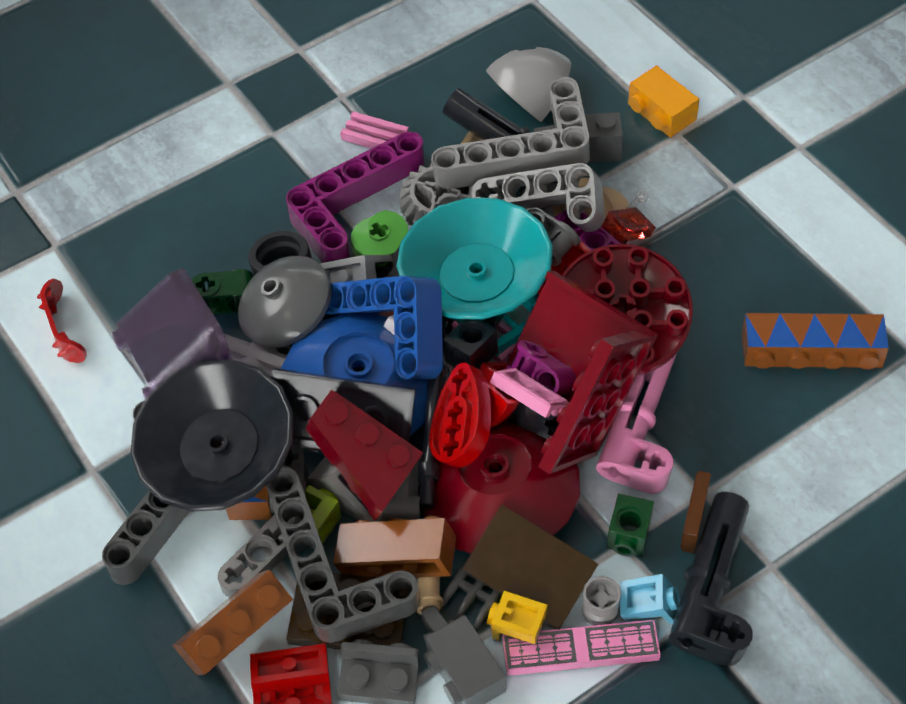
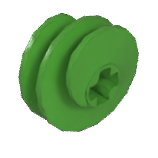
M388 210L378 212L372 217L363 219L354 227L351 233L354 256H393L400 246V242L408 233L406 221L401 215ZM387 263L377 264L375 267H383Z

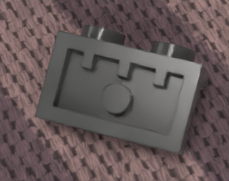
M363 639L342 642V664L336 694L339 701L369 704H415L420 671L418 649L404 643H393L390 646L374 645L371 641Z

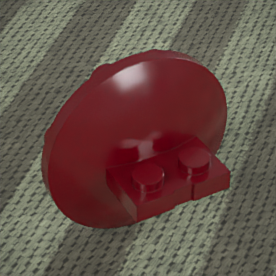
M607 245L583 254L571 263L562 276L658 334L638 375L654 371L666 364L678 353L685 343L693 317L691 293L682 274L670 261L660 254L636 245Z

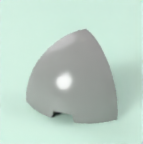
M536 47V49L511 51L493 62L486 69V72L512 99L542 122L551 110L550 85L556 78L569 77L571 61L557 51Z

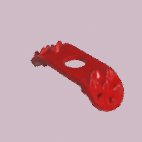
M50 279L43 285L37 298L42 301L39 309L45 310L55 339L52 347L58 348V357H63L69 362L81 363L87 356L85 348L79 343L70 340L65 332L58 333L52 315L58 313L57 303L62 296L63 284L57 279Z

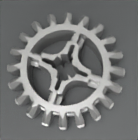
M432 162L428 168L420 165L418 173L410 172L408 180H403L402 190H400L399 194L400 211L403 217H405L407 225L412 226L415 221L440 205L464 198H472L471 189L473 185L454 189L441 188L435 182Z

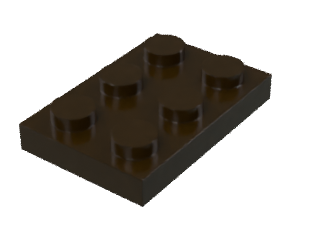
M332 573L338 591L378 578ZM297 581L286 639L288 645L310 646L326 643L328 649L341 650L342 642H352L357 639L371 641L374 645L390 646L393 643H402L406 617L337 642H323L314 632ZM316 581L310 585L309 589L314 591L324 588L326 583ZM400 589L393 596L398 599H404L409 596L410 591ZM363 602L359 604L357 610L367 612L373 609L375 604ZM326 615L321 619L320 623L324 625L333 624L338 619V616Z

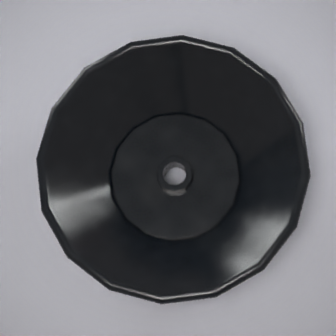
M234 359L201 361L171 374L147 396L133 423L130 455L140 482L161 502L189 512L225 510L256 496L279 474L293 445L294 412L283 387L262 368ZM220 441L224 442L221 447L214 448V445Z

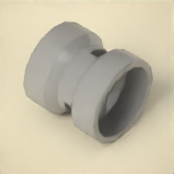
M598 576L588 580L583 589V617L593 626L614 623L620 608L621 591L619 585L613 579L605 576Z

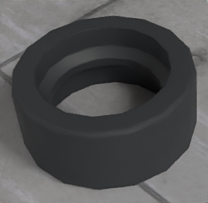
M276 231L258 239L252 245L248 254L253 275L265 267L264 265L269 260L280 255L292 254L312 259L306 238L292 231Z

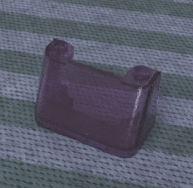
M183 267L169 272L115 323L116 330L111 332L117 349L119 351L125 349L127 354H131L147 385L141 388L145 400L153 390L175 372L201 361L232 359L227 340L219 323Z

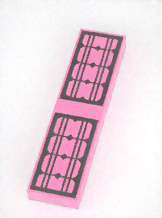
M654 620L540 631L535 644L502 635L507 676L660 660Z

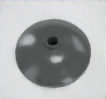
M304 256L284 257L263 267L249 281L239 302L238 320L242 331L254 343L268 348L284 347L307 336L320 323L330 304L332 286L327 272L318 262Z

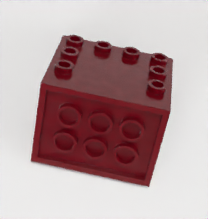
M554 270L547 272L545 276L547 280L507 362L509 366H512L519 351L517 348L519 341L527 340L544 348L548 354L569 366L575 373L576 380L572 387L573 391L561 396L568 400L567 402L569 403L558 414L557 422L559 425L554 435H551L546 440L541 450V453L544 455L538 467L548 474H553L597 456L658 336L656 332ZM552 375L551 382L556 387V379Z

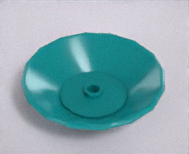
M464 198L440 205L415 221L400 242L396 268L399 276L432 277L439 282L442 294V316L450 319L483 320L511 312L537 294L546 280L547 272L551 271L553 245L544 224L524 207L498 198Z

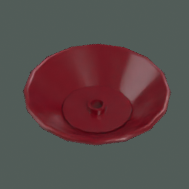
M513 419L504 420L490 429L485 448L471 464L456 468L437 460V464L440 465L439 481L435 482L434 507L431 509L421 508V512L424 518L427 516L445 518L456 535L455 549L470 554L474 551L501 505L554 536L568 524L579 501L580 469L575 464L553 474H548L538 467L544 455L541 453V450L547 439L518 426L513 422ZM495 470H500V472L491 473V472H493V471H495Z

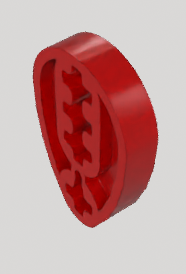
M467 363L458 364L446 381L435 408L429 434V446L432 455L437 460L456 468L465 467L478 458L486 446L491 429V398L488 384L482 371Z

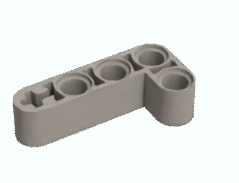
M584 163L483 178L478 180L471 189L472 198H498L526 209L566 204L570 220L585 232L598 230L604 222L605 214L601 178L590 166ZM585 176H590L588 184L585 187L578 188L579 181ZM558 181L556 189L547 193L548 185L551 182ZM522 186H526L525 193L521 197L516 198L517 190ZM586 208H592L591 215L587 219L580 220L582 211Z

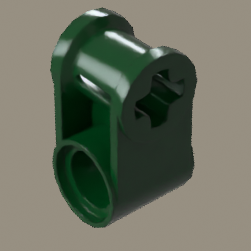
M234 269L224 272H204L196 275L190 284L192 294L195 296L193 302L195 310L204 316L238 313L241 296L247 284L253 278V273L246 269ZM205 281L208 282L209 289L207 290L205 289ZM205 299H209V307H207Z

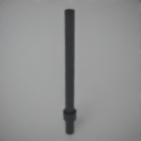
M442 316V342L445 338V316ZM443 367L437 378L428 380L423 457L422 462L418 464L417 476L418 481L421 482L419 507L423 509L434 507L435 482L439 481L440 465L437 464V459L431 453L429 434L432 418L441 394Z

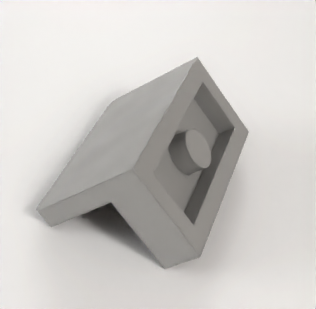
M361 255L319 264L327 272L331 283L376 279L375 265L393 262L392 255Z

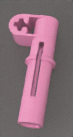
M676 355L660 368L637 376L609 431L596 465L598 473L604 478L650 494L659 493L667 486L673 467L672 455L662 446L645 441L648 430L655 426L656 417L654 413ZM648 381L650 382L631 430L628 428L644 383ZM636 460L643 462L641 469L634 467Z

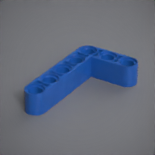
M397 276L331 283V300L324 316L394 312L395 367L398 375L406 380H432L440 375L443 367L441 286L435 278Z

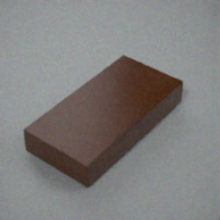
M703 471L696 473L682 534L681 551L693 554L695 552L711 473Z

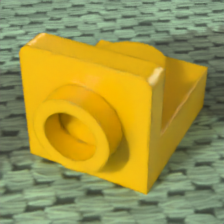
M504 591L499 604L494 602L488 614L487 624L491 625L492 639L500 641L502 634L535 644L546 617L548 605Z

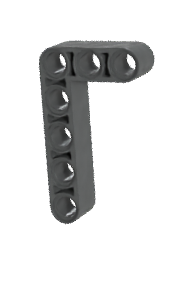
M145 400L135 406L133 410L134 421ZM222 441L216 443L214 448L221 447L223 445ZM149 490L102 551V559L111 579L120 585H128L135 582L188 515L189 511L172 505L160 508L166 503L161 502ZM144 531H150L144 536H139ZM128 559L125 563L116 565L120 560Z
M282 466L279 474L266 485L317 637L323 642H337L415 613L420 604L418 582L414 575L407 571L392 572L338 591L299 477L292 468ZM282 486H292V488L286 492H277V490ZM293 517L303 518L302 521L297 524L292 525L287 523L289 519ZM310 548L315 550L308 557L298 556L300 551ZM316 581L326 583L324 588L314 591L309 589L310 585ZM400 589H406L411 592L404 599H398L393 596ZM363 602L375 604L370 611L361 612L357 610L359 604ZM326 615L338 616V619L333 624L324 625L320 623L321 619Z

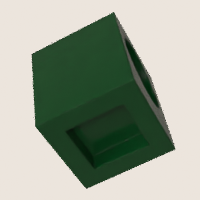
M618 493L608 530L607 549L614 550L623 556L637 555L643 557L652 520L654 501ZM630 525L635 527L637 530L628 531L623 529L622 527Z

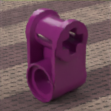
M527 340L519 341L517 345L519 351L512 366H508L506 369L516 368L560 396L567 395L573 391L572 387L576 376L569 366L548 354L541 346ZM552 375H553V376L555 377V379H556V387H554V386L552 385V382H551V377H552Z

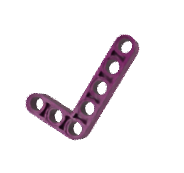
M415 132L401 133L289 190L286 195V202L291 224L300 235L306 238L309 247L322 263L350 258L348 236L333 215L409 177L410 172H418L419 166H424L422 137Z

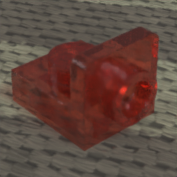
M637 207L609 211L601 226L621 244H627L628 241L649 238L656 228Z

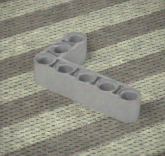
M559 77L550 85L551 111L555 129L438 148L434 151L431 158L436 184L444 189H454L472 186L478 180L488 177L576 163L587 164L590 160L589 132L577 82L570 77Z

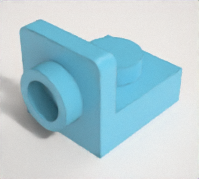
M663 574L620 581V616L626 622L662 616L669 624L674 622L681 596L678 588L674 587Z

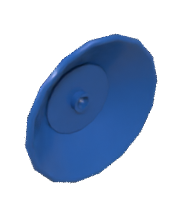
M377 313L341 314L321 321L307 336L293 343L281 369L416 388L411 435L425 423L428 380H406L398 375L395 367L394 334L383 327L388 317ZM356 367H362L365 370H363L362 372H355L353 369Z

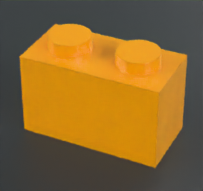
M656 65L630 82L628 104L636 113H640L650 121L657 130H661L671 138L697 120L699 98Z

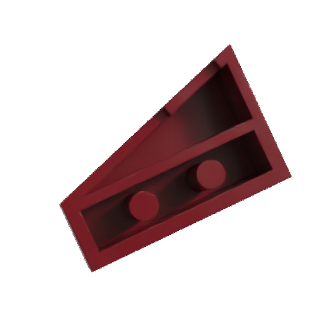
M332 389L311 416L305 429L332 466L335 465L348 482L347 485L351 491L358 495L375 522L423 454V452Z

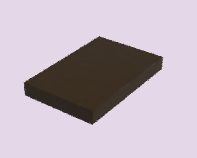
M501 505L463 567V570L502 594L504 591L547 604V614L544 620L560 629L581 595L585 584L590 580L599 564Z

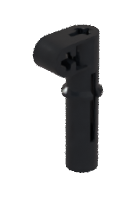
M457 88L450 95L442 111L445 116L481 140L530 133L529 128H520L461 88ZM558 181L551 182L546 192L554 191ZM526 186L520 188L519 197L525 193Z
M720 492L714 496L692 566H689L684 572L686 585L669 634V641L676 648L722 666L737 664L753 639V631L745 619L719 609L722 596L730 589L731 582L728 576L750 506L745 498L732 492ZM720 541L722 543L704 596L700 593L716 543ZM712 629L718 631L715 640L709 638Z

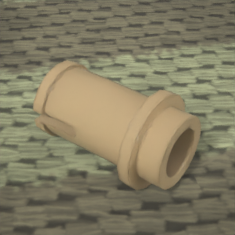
M418 577L420 604L417 609L418 614L421 615V612L433 605L440 612V609L443 607V598L440 596V577Z

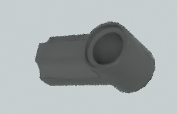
M418 462L383 510L382 521H389L392 518H402L405 520L420 519V481L417 479Z

